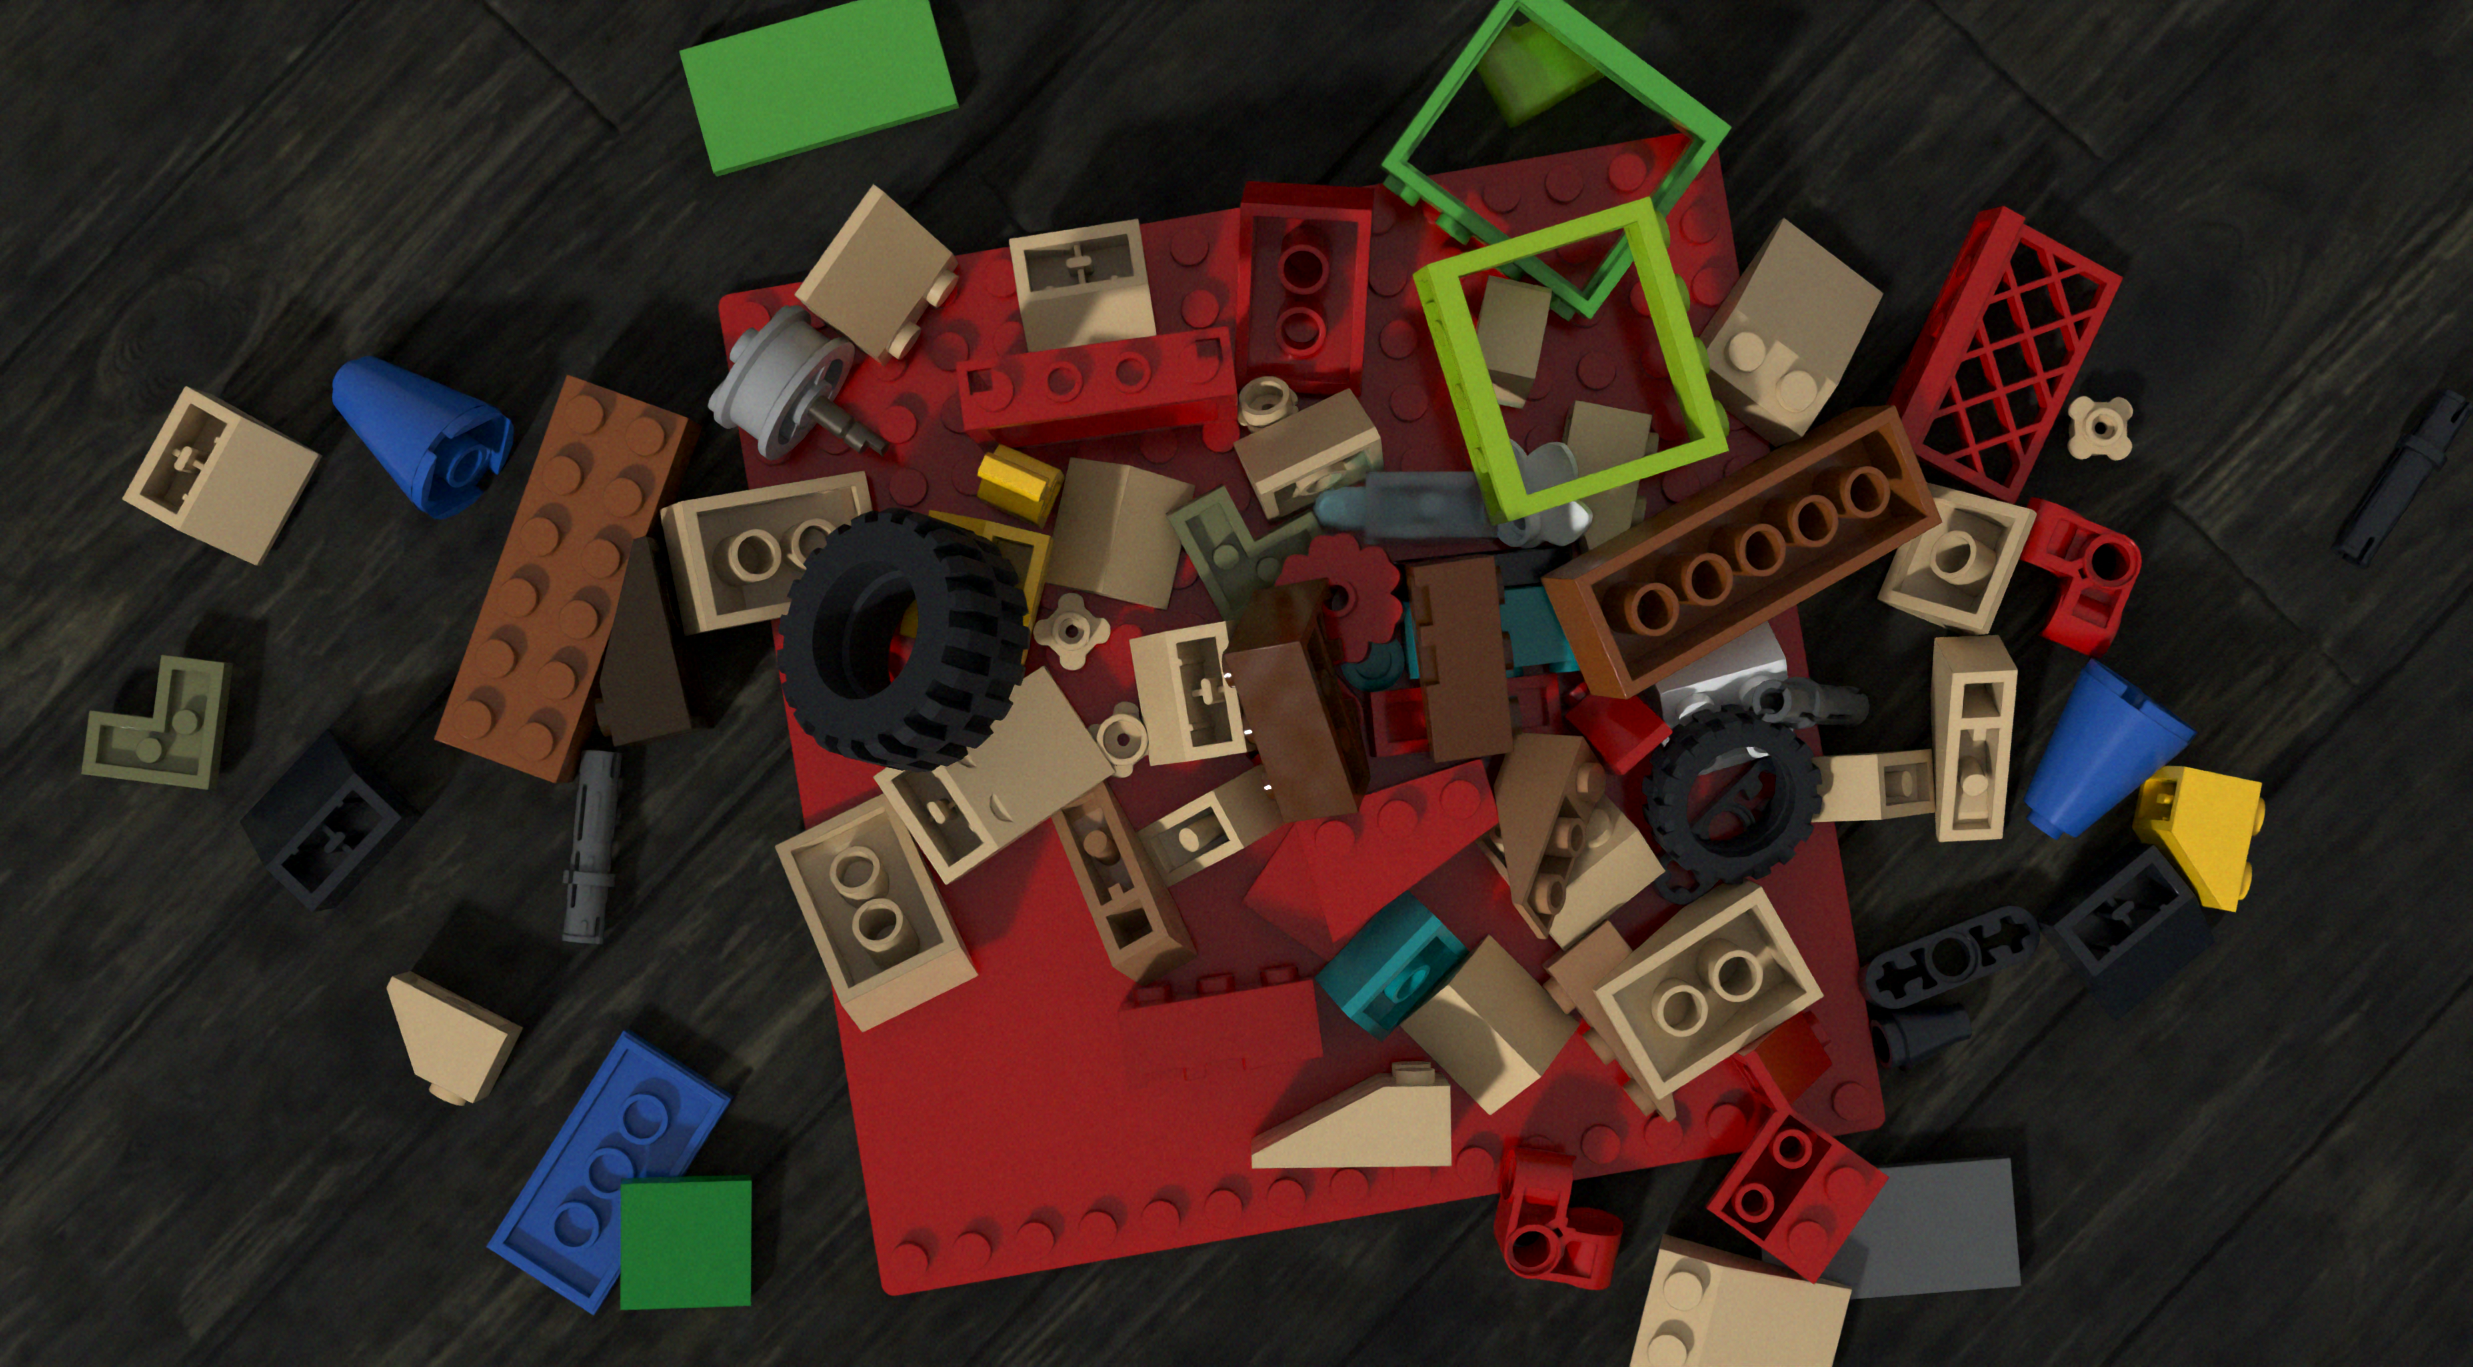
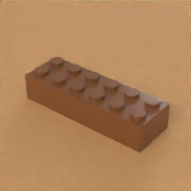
M570 375L566 376L434 740L553 783H569L574 781L581 761V749L585 750L597 718L595 699L603 697L599 681L633 539L648 536L661 541L664 531L659 510L675 503L702 429L700 424L687 417Z
M1895 405L1853 407L1807 432L1802 438L1783 445L1545 574L1540 579L1591 695L1627 700L1941 524L1942 519Z

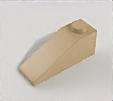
M1999 635L1939 637L1934 640L1930 699L1936 804L1935 822L1936 836L1939 842L2002 839L2018 669Z

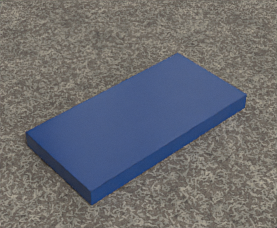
M630 1029L624 1030L486 1247L587 1312L595 1315L621 1276V1178L684 1177L735 1096Z

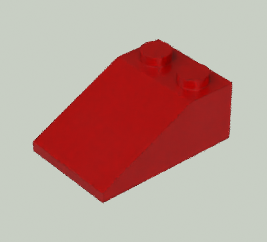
M1246 181L1240 208L1234 364L1237 389H1243L1246 384L1256 378L1273 376L1282 379L1290 389L1298 393L1335 395L1350 388L1355 396H1361L1375 188Z

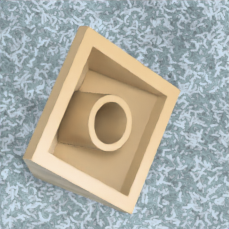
M1350 388L1233 442L1270 526L1385 472L1381 437Z
M1070 457L1052 536L1055 542L1045 583L1167 610L1182 543L1166 514L1191 501L1195 485L1130 465Z
M1927 483L1942 523L1897 548L1877 599L1963 636L1988 634L2037 513L2029 508Z
M1487 934L1399 1025L1489 1115H1492L1544 1074L1580 1024L1569 1013L1565 1015L1547 991Z

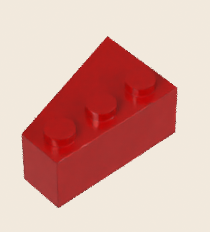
M1472 758L1366 792L1357 813L1294 822L1333 944L1499 823L1497 806L1481 758Z
M1288 966L1259 971L1261 982L1235 986L1234 975H1223L1196 980L1197 991L1172 995L1170 984L1132 989L1133 1000L1123 1001L1117 1011L1128 1091L1148 1088L1147 1081L1184 1076V1080L1188 1081L1206 1078L1207 1073L1239 1068L1252 1070L1324 1057L1312 975L1299 977L1298 966Z

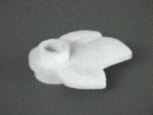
M1510 439L1527 494L1578 478L1576 460L1568 446L1564 443L1548 442L1527 456L1524 450L1515 441ZM1578 499L1514 521L1495 525L1493 529L1499 539L1511 547L1534 548L1545 541L1558 546H1565L1577 541L1587 532L1593 519V513L1588 506Z

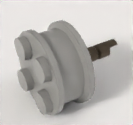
M786 305L782 307L760 331L752 327L740 336L729 356L730 360L735 364L726 379L716 388L708 403V408L714 412V419L717 423L727 429L736 426L744 429L758 440V451L768 460L779 459L791 451L817 423L839 439L843 438L844 443L860 454L870 447L881 456H884L890 446L888 441L860 421L855 422V418L833 402L851 369L855 355L854 345L843 337L833 340L828 339L811 326L810 313L799 305L791 307Z

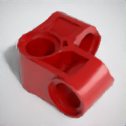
M2031 497L2026 508L2035 511L2037 516L2019 560L2051 572V575L2059 578L2055 586L2058 587L2057 592L2048 610L2039 636L2098 660L2107 652L2118 631L2122 611L2135 580L2140 573L2142 564L2140 550L2135 542L2124 534L2091 522L2079 513L2056 503ZM2103 544L2113 551L2116 558L2115 570L2105 580L2095 573L2092 566L2093 554Z
M1512 1145L1504 1161L1501 1194L1494 1221V1236L1508 1268L1516 1275L1526 1279L1567 1283L1588 1290H1603L1610 1287L1624 1222L1617 1216L1600 1209L1568 1207L1573 1182V1161L1577 1160L1576 1155ZM1528 1231L1540 1232L1538 1239L1533 1244L1526 1247L1514 1246L1515 1240L1521 1234Z

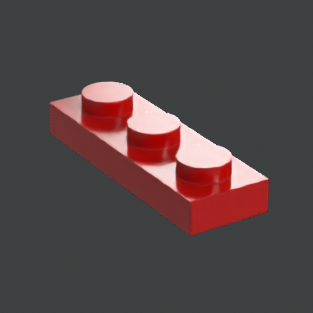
M1557 673L1507 678L1508 697L1516 695L1518 697L1522 718V733L1563 735ZM1420 687L1364 693L1371 757L1429 752Z

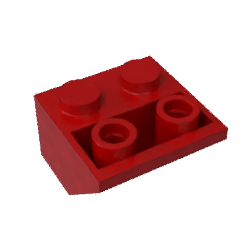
M1789 1106L1780 1113L1772 1110L1705 1207L1802 1277L1815 1284L1890 1177Z

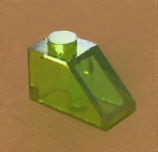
M1514 20L1508 21L1475 66L1510 129L1517 127L1605 77L1603 73L1532 20L1520 27H1517Z

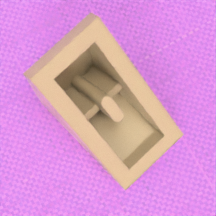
M1489 275L1475 331L1498 404L1523 409L1536 377L1552 288Z

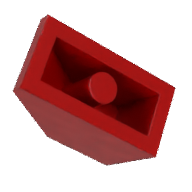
M1583 679L1562 698L1569 706L1561 714L1562 723L1573 736L1584 737L1607 775H1624L1673 733L1670 727L1637 695L1627 700L1591 695L1585 679Z
M1811 1010L1804 1014L1798 1012L1730 1055V1058L1755 1098L1778 1113L1791 1106L1833 1064L1823 1049L1831 1043V1040Z

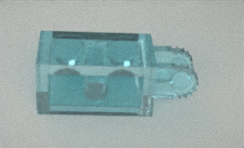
M1366 472L1363 479V487H1340L1339 490H1335L1332 487L1330 490L1325 488L1323 493L1319 492L1318 498L1314 500V510H1312L1318 524L1324 527L1323 529L1330 528L1332 531L1333 528H1337L1338 531H1363V544H1491L1498 537V525H1491L1475 472Z

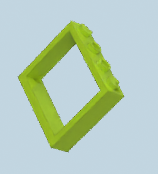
M1650 196L1427 264L1412 274L1492 526L1514 521L1729 451L1725 438L1729 435L1728 417L1722 404L1718 400H1713L1706 378L1710 371L1708 353L1702 340L1699 337L1693 336L1686 313L1690 309L1689 292L1683 278L1673 272L1667 249L1670 246L1668 225L1662 213L1654 211ZM1624 228L1690 442L1527 494L1459 278Z

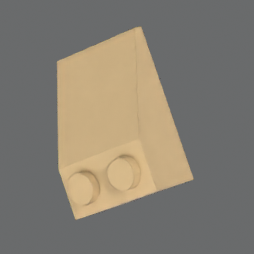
M873 184L794 295L822 323L885 367L892 356L901 360L915 344L921 333V328L916 323L929 304L938 308L950 295L959 279V276L953 273L959 263L951 251L885 192Z
M1785 218L1781 219L1699 337L1709 357L1710 371L1706 378L1713 400H1718L1724 409L1775 447L1802 438L1838 386L1884 293Z
M865 471L686 500L660 509L684 635L689 636L781 618V614L787 615L792 601L791 598L787 597L793 581L796 579L801 580L807 569L803 563L811 552L816 548L823 549L827 545L825 537L843 524L851 526L852 519L873 511Z
M884 793L775 846L839 1001L862 1032L979 976L955 921L914 837Z
M1744 877L1743 883H1722L1682 908L1592 988L1658 1100L1663 1099L1824 997L1763 888Z
M1393 1062L1392 1073H1377L1252 1138V1168L1452 1166L1450 1085L1442 1072H1435V1069L1431 1068L1430 1062Z
M1663 1234L1629 1367H1832L1852 1287L1823 1278H1818L1816 1283L1812 1284L1794 1270Z

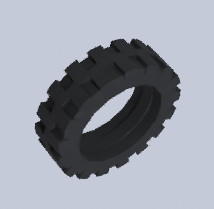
M1721 705V711L1713 713L1709 709H1705L1693 714L1692 718L1694 721L1685 727L1679 723L1672 729L1673 733L1668 736L1670 740L1662 749L1657 746L1649 761L1653 765L1651 774L1644 775L1642 792L1647 796V804L1642 805V811L1645 821L1653 828V831L1650 833L1654 840L1681 867L1687 871L1691 870L1698 878L1714 883L1715 877H1717L1725 884L1743 883V877L1752 876L1757 880L1771 874L1770 867L1778 862L1785 865L1797 854L1793 849L1800 840L1806 842L1814 829V826L1810 824L1813 813H1820L1822 797L1817 793V785L1822 784V775L1819 767L1810 760L1814 757L1812 750L1804 741L1796 736V733L1781 722L1763 721L1762 717L1765 714L1756 715L1753 707H1750L1749 711H1745L1739 705ZM1757 747L1765 750L1772 758L1776 770L1775 794L1766 813L1750 830L1731 839L1707 841L1698 838L1691 831L1686 817L1688 794L1697 775L1715 757L1734 748Z

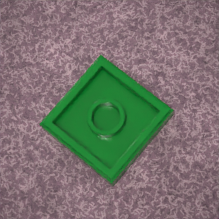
M751 1175L621 1178L620 1310L751 1306Z

